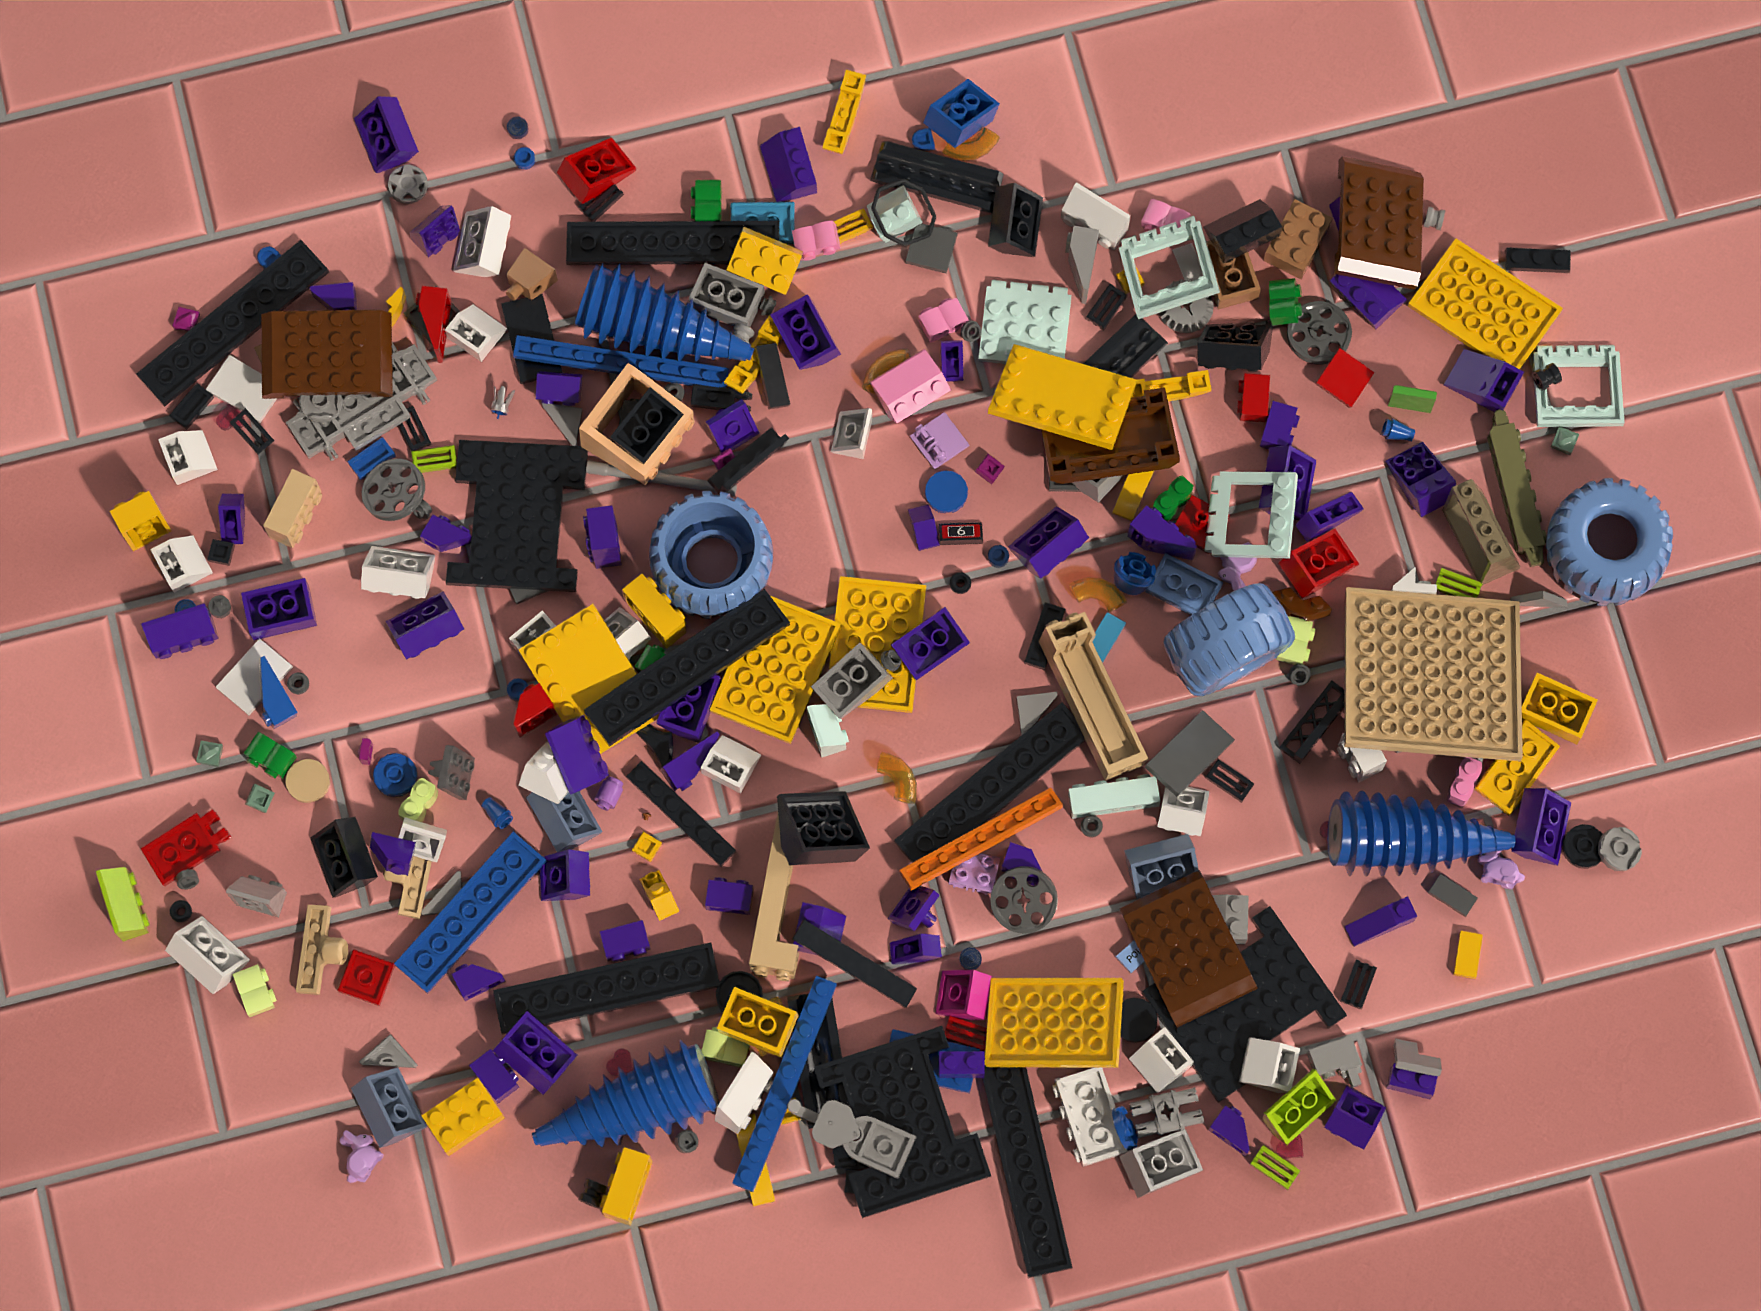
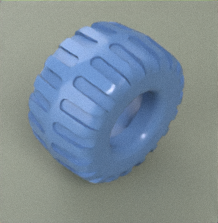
M1603 478L1598 483L1593 480L1585 483L1581 488L1575 489L1556 508L1548 526L1546 538L1547 562L1549 566H1553V576L1557 582L1562 580L1565 583L1564 589L1569 594H1572L1574 591L1581 596L1579 600L1586 603L1594 600L1597 601V606H1607L1609 603H1614L1615 606L1625 604L1629 600L1633 601L1650 590L1663 576L1672 552L1673 528L1668 525L1670 517L1667 511H1661L1659 508L1660 500L1655 495L1652 498L1646 494L1647 489L1641 485L1637 488L1630 486L1631 481L1621 479L1618 483L1613 482V478ZM1610 513L1621 515L1629 520L1635 528L1638 538L1635 551L1628 557L1619 560L1603 558L1597 554L1590 546L1587 537L1588 526L1592 520L1600 515Z
M702 491V496L694 497L692 493L685 496L684 501L680 504L677 501L669 506L668 513L666 515L662 514L659 518L657 527L652 533L649 549L650 569L657 586L662 593L668 596L673 606L676 608L680 607L686 614L691 616L699 614L704 619H711L713 615H720L721 618L743 602L750 600L767 585L773 564L772 540L767 527L754 508H750L743 499L739 497L733 499L729 493L721 491L720 495H713L711 491ZM714 537L730 543L737 552L738 561L736 569L730 577L722 582L710 584L701 582L693 577L687 568L686 561L688 553L694 544L702 539Z
M1256 583L1231 592L1192 614L1175 626L1165 636L1163 643L1175 673L1188 691L1194 696H1205L1248 676L1253 671L1275 659L1279 654L1285 652L1293 644L1295 632L1285 609L1269 587L1262 583Z

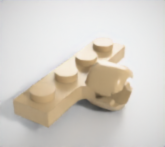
M414 856L408 876L396 875L386 871L384 868L383 877L386 881L400 883L403 886L398 915L420 919L432 861Z
M307 906L296 986L298 994L320 995L324 966L327 964L342 965L347 960V941L343 938L328 936L331 916L330 906Z

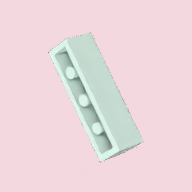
M1150 774L1139 775L1138 779L1129 780L1128 777L1116 779V782L1107 783V781L1103 780L1094 782V785L1085 786V784L1073 785L1068 790L1072 819L1084 818L1089 815L1097 816L1159 807L1160 796L1157 779L1155 776L1151 777Z

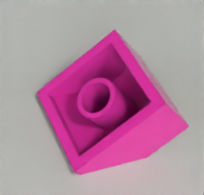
M976 970L942 971L935 1014L966 1020H985L992 976Z

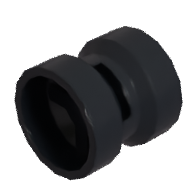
M1554 363L1546 365L1543 370L1538 369L1532 373L1533 380L1541 391L1548 389L1551 384L1556 385L1562 382L1561 373Z
M586 1179L584 1192L580 1193L578 1201L599 1208L601 1204L600 1196L605 1194L607 1187L596 1181Z

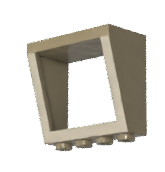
M1470 479L1452 487L1442 511L1477 581L1484 585L1520 569V565L1479 486L1473 479Z

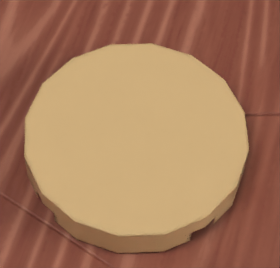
M312 759L300 760L288 770L286 787L290 795L299 802L312 803L316 800L318 801L329 790V773L319 761Z

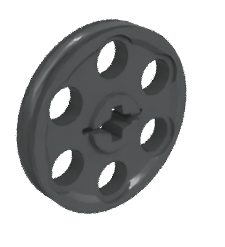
M1313 301L1301 306L1302 313H1307L1310 316L1311 320L1309 322H1301L1298 318V323L1288 324L1287 339L1290 348L1300 359L1311 364H1328L1335 354L1329 350V344L1337 343L1346 352L1352 337V327L1347 315L1338 306L1325 301ZM1322 309H1328L1331 312V317L1322 318L1319 312ZM1336 324H1343L1346 327V331L1344 333H1337L1334 326ZM1318 329H1322L1323 334L1320 337L1316 336L1317 332L1315 331H1318ZM1300 332L1304 335L1305 339L1297 342L1293 339V334ZM1315 347L1319 350V355L1312 357L1308 354L1307 350Z
M390 459L373 468L367 475L362 487L363 503L367 510L380 520L396 521L405 518L419 506L424 497V476L408 460ZM386 469H392L388 477L382 476ZM411 469L409 476L402 477L404 470ZM377 485L378 491L374 494H369L371 487ZM417 485V491L414 494H409V489ZM384 502V508L381 511H376V506ZM405 503L401 511H395L397 504Z
M1029 866L1015 867L1003 873L993 886L990 899L993 914L998 922L1006 929L1022 934L1033 933L1044 928L1053 918L1058 905L1057 890L1052 880L1041 870ZM1030 874L1037 875L1039 884L1031 886L1027 882V877ZM1006 877H1015L1017 880L1016 887L1010 888L1006 886ZM1022 887L1024 888L1025 897L1030 898L1026 907H1024L1023 902L1018 901L1022 897ZM1044 892L1050 893L1052 895V902L1044 904L1040 900V895ZM999 896L1006 897L1008 899V906L1004 908L999 907L996 904V899ZM1034 912H1039L1043 915L1044 920L1042 923L1036 924L1032 921L1031 915ZM1018 914L1021 917V923L1016 926L1012 925L1009 921L1010 915Z

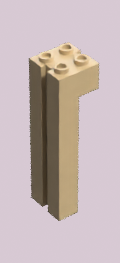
M1075 612L1068 615L1064 622H1058V620L1049 622L1042 633L1039 644L1106 781L1121 775L1125 771H1131L1144 766L1148 757L1093 645L1096 634L1086 613L1078 614Z
M778 814L749 965L751 972H754L755 976L767 978V975L776 976L777 980L789 981V979H795L799 952H797L798 945L779 942L793 865L789 866L781 848Z

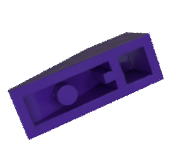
M1350 492L1308 511L1296 523V527L1305 540L1309 542L1360 513L1364 508L1353 492Z
M718 731L660 769L674 791L679 788L681 791H684L693 785L691 780L696 777L709 751L720 735Z
M1407 896L1346 925L1345 929L1353 947L1414 922L1417 914Z

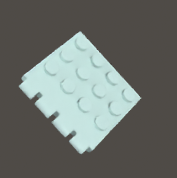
M992 280L991 286L986 288L978 361L1006 364L1013 344L1065 359L1072 296L1068 295V288L1053 286V293H1049V286L1032 284L1030 291L1027 290L1028 283L1011 282L1010 288H1006L1007 281Z

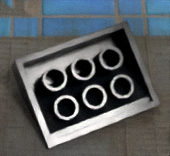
M846 791L779 794L777 796L781 848L789 866L856 862L870 849Z

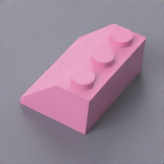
M925 349L870 381L888 418L895 423L902 421L951 391L943 373Z

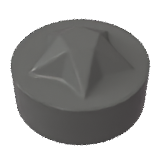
M218 595L210 600L208 607L214 617L224 618L229 615L231 603L225 596Z
M190 869L179 872L176 875L177 886L185 890L194 888L199 883L197 872Z
M685 1130L678 1133L675 1137V1146L681 1153L693 1152L698 1147V1137L693 1131Z

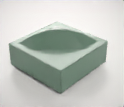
M1559 426L1551 448L1571 455L1579 434Z
M201 741L196 762L219 767L223 744Z
M253 784L245 805L266 813L275 793L257 784Z

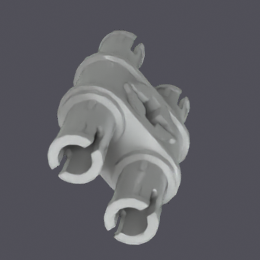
M1196 1088L1179 1092L1170 1090L1168 1093L1155 1096L1152 1094L1149 1096V1099L1130 1102V1110H1132L1133 1117L1149 1112L1155 1114L1154 1121L1135 1124L1138 1139L1153 1134L1163 1136L1165 1133L1177 1130L1183 1131L1187 1126L1204 1123L1201 1109L1183 1114L1178 1110L1179 1105L1198 1102ZM1164 1105L1168 1111H1172L1169 1120L1165 1114H1161L1163 1113Z

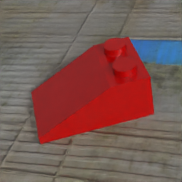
M611 137L565 157L557 174L579 202L583 204L592 198H597L614 184L616 185L635 172L637 168Z
M422 286L421 293L418 292L416 296V305H419L418 312L422 314L438 363H443L447 338L445 329L449 324L452 302L447 288Z
M1336 529L1290 552V559L1283 558L1278 563L1302 599L1359 565Z

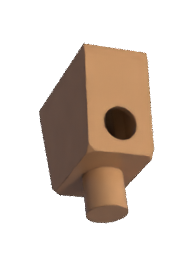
M525 248L507 272L508 282L511 287L506 291V294L513 301L521 294L533 300L558 281L556 270Z

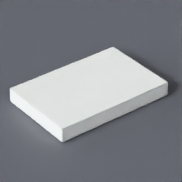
M231 355L228 356L206 388L213 396L242 412L246 408L259 423L262 422L277 400L262 399V374Z
M260 638L216 686L217 690L248 716L262 702L260 658L262 656L266 657L279 681L293 668L290 663Z

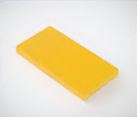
M1523 720L1522 760L1495 759L1476 784L1474 790L1505 814L1511 815L1523 797L1524 788L1532 786L1560 745L1529 721Z

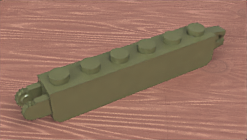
M1499 409L1492 418L1493 427L1489 432L1487 441L1515 551L1520 555L1525 554L1530 567L1540 566L1544 563L1543 548L1547 536L1545 530H1541L1540 510H1536L1534 503L1537 501L1535 490H1531L1529 483L1531 482V473L1524 464L1526 462V454L1524 449L1520 448V431L1515 428L1514 423H1509L1506 412Z

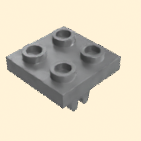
M446 745L443 760L430 762V766L434 767V770H429L428 774L439 778L438 789L459 800H467V795L470 791L471 775L475 767V758L455 746Z

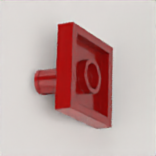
M1191 495L1175 525L1179 528L1178 531L1193 538L1197 548L1205 552L1206 536L1214 535L1207 533V522L1209 515H1216V513L1209 512V504Z

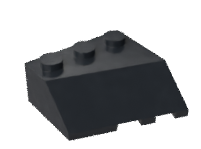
M1271 320L1266 321V325H1255L1254 322H1246V324L1236 327L1233 323L1206 325L1197 342L1198 366H1204L1207 369H1214L1216 367L1226 368L1227 370L1247 369L1251 372L1262 370L1270 353L1273 331Z

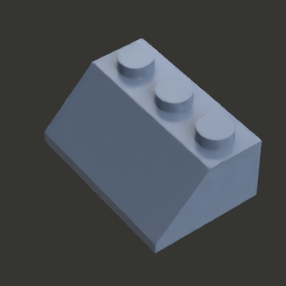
M580 791L571 795L568 793L559 804L533 792L526 797L557 852L568 849L572 850L602 833Z
M1189 834L1124 850L1128 872L1137 900L1199 870L1195 847Z
M398 1067L366 1076L351 1088L379 1148L395 1144L427 1127Z

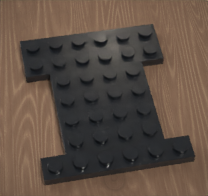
M459 440L455 481L456 483L477 485L469 563H447L446 585L577 592L578 569L557 568L563 490H585L588 451L581 446Z
M1271 906L1251 919L1263 937L1240 952L1258 989L1179 1027H1176L1155 983L1142 991V994L1153 1006L1166 1029L1194 1061L1193 1068L1218 1103L1246 1085V1083L1239 1082L1249 1038L1271 1041L1314 1011L1317 1012L1328 1029L1347 1017L1341 1005Z
M943 1026L814 1067L820 1089L839 1083L843 1084L854 1118L861 1116L873 1117L916 1136L898 1179L870 1166L867 1169L848 1174L862 1219L991 1177L978 1133L955 1139L928 1056L929 1054L949 1048Z

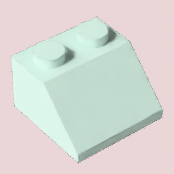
M904 185L878 199L875 208L887 234L896 238L923 223ZM872 203L866 205L880 238L885 243L890 241V239L883 235L871 210Z
M827 704L807 706L808 720L821 758L846 750V743L849 742L846 730H841L839 722H842V719H839Z

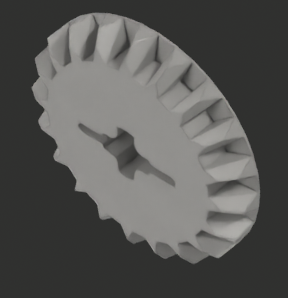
M1181 279L1180 281H1177V282H1174V281H1173L1169 286H1166L1165 288H1168V289H1169V288L1178 286L1180 283H1183V282H1186V281L1190 282V281H1192V280H1191V279H1189V280H1182V279ZM1208 296L1190 302V311L1178 306L1159 312L1162 321L1174 331L1181 333L1198 331L1212 317V297Z

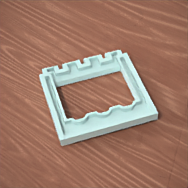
M1194 216L1180 220L1181 227L1179 228L1176 222L1159 227L1161 234H1158L1156 229L1140 233V241H1137L1136 235L1121 240L1122 247H1119L1138 319L1220 293L1201 222H1196ZM1193 239L1203 276L1190 282L1180 283L1178 286L1169 289L1159 290L1151 295H1143L1134 258Z
M1552 345L1536 347V352L1532 355L1533 371L1543 370L1550 363H1554L1557 367H1608L1611 405L1605 407H1596V405H1586V407L1548 406L1547 389L1544 391L1539 390L1534 382L1537 427L1624 426L1620 352L1615 351V345H1599L1598 352H1596L1595 345H1577V352H1574V345H1556V352H1553Z
M1220 471V476H1212L1211 492L1218 494L1210 495L1209 512L1216 513V515H1209L1207 533L1214 535L1206 536L1205 552L1212 553L1213 557L1290 559L1298 474L1296 472ZM1231 485H1273L1268 545L1225 544Z

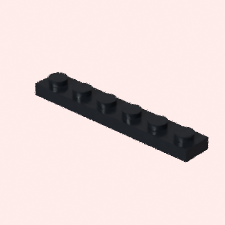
M642 761L626 776L640 792L720 867L736 853V850Z

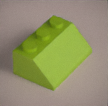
M126 867L97 870L96 874L115 934L124 942L149 933L147 926L150 925L147 914L142 913L140 907L144 904L140 892L136 893L134 885L137 884L134 873L130 872Z
M1312 1069L1264 1113L1263 1121L1276 1138L1288 1145L1328 1109L1336 1099L1318 1072Z

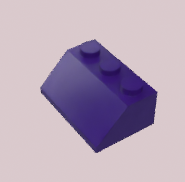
M378 96L354 118L375 173L407 163L419 152L397 97Z
M800 127L781 131L760 145L776 202H786L817 193L816 179Z
M1338 274L1330 280L1331 285L1375 329L1385 322L1407 300L1393 285Z
M808 294L771 314L799 370L823 365L841 355Z
M1290 445L1270 447L1265 472H1296L1298 474L1294 520L1299 521L1308 511L1317 460ZM1263 485L1259 509L1271 515L1273 485Z
M1056 506L1010 544L1008 548L1032 574L1041 579L1048 575L1060 562L1066 560L1067 556L1074 550L1080 548L1089 539V536L1077 518Z
M444 591L385 621L406 660L418 656L422 651L430 647H436L441 641L449 637H455L460 631L464 630L455 609Z
M205 603L141 623L152 654L156 659L169 658L173 653L179 651L182 653L188 652L198 645L207 646L214 643V640L219 639L213 617Z
M715 675L660 712L657 724L677 736L700 743L711 713V705L721 684L720 676Z
M584 715L561 722L545 733L570 795L609 776L607 764L602 760L599 752V744L594 740L591 733V725Z
M1524 788L1514 834L1515 846L1511 848V851L1526 859L1558 865L1571 802L1546 788Z
M528 1011L493 1049L495 1054L543 1095L577 1057L574 1051Z

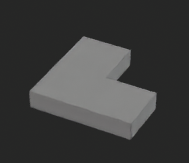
M1395 1039L1393 1046L1396 1068L1440 1076L1442 1071L1441 1058L1418 1054L1417 1043Z

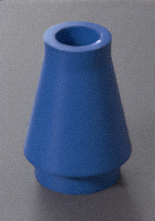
M1393 418L1391 420L1386 419L1381 435L1386 436V439L1412 442L1415 429Z
M491 797L482 803L481 806L495 827L504 829L512 822L513 816L511 811L494 801Z

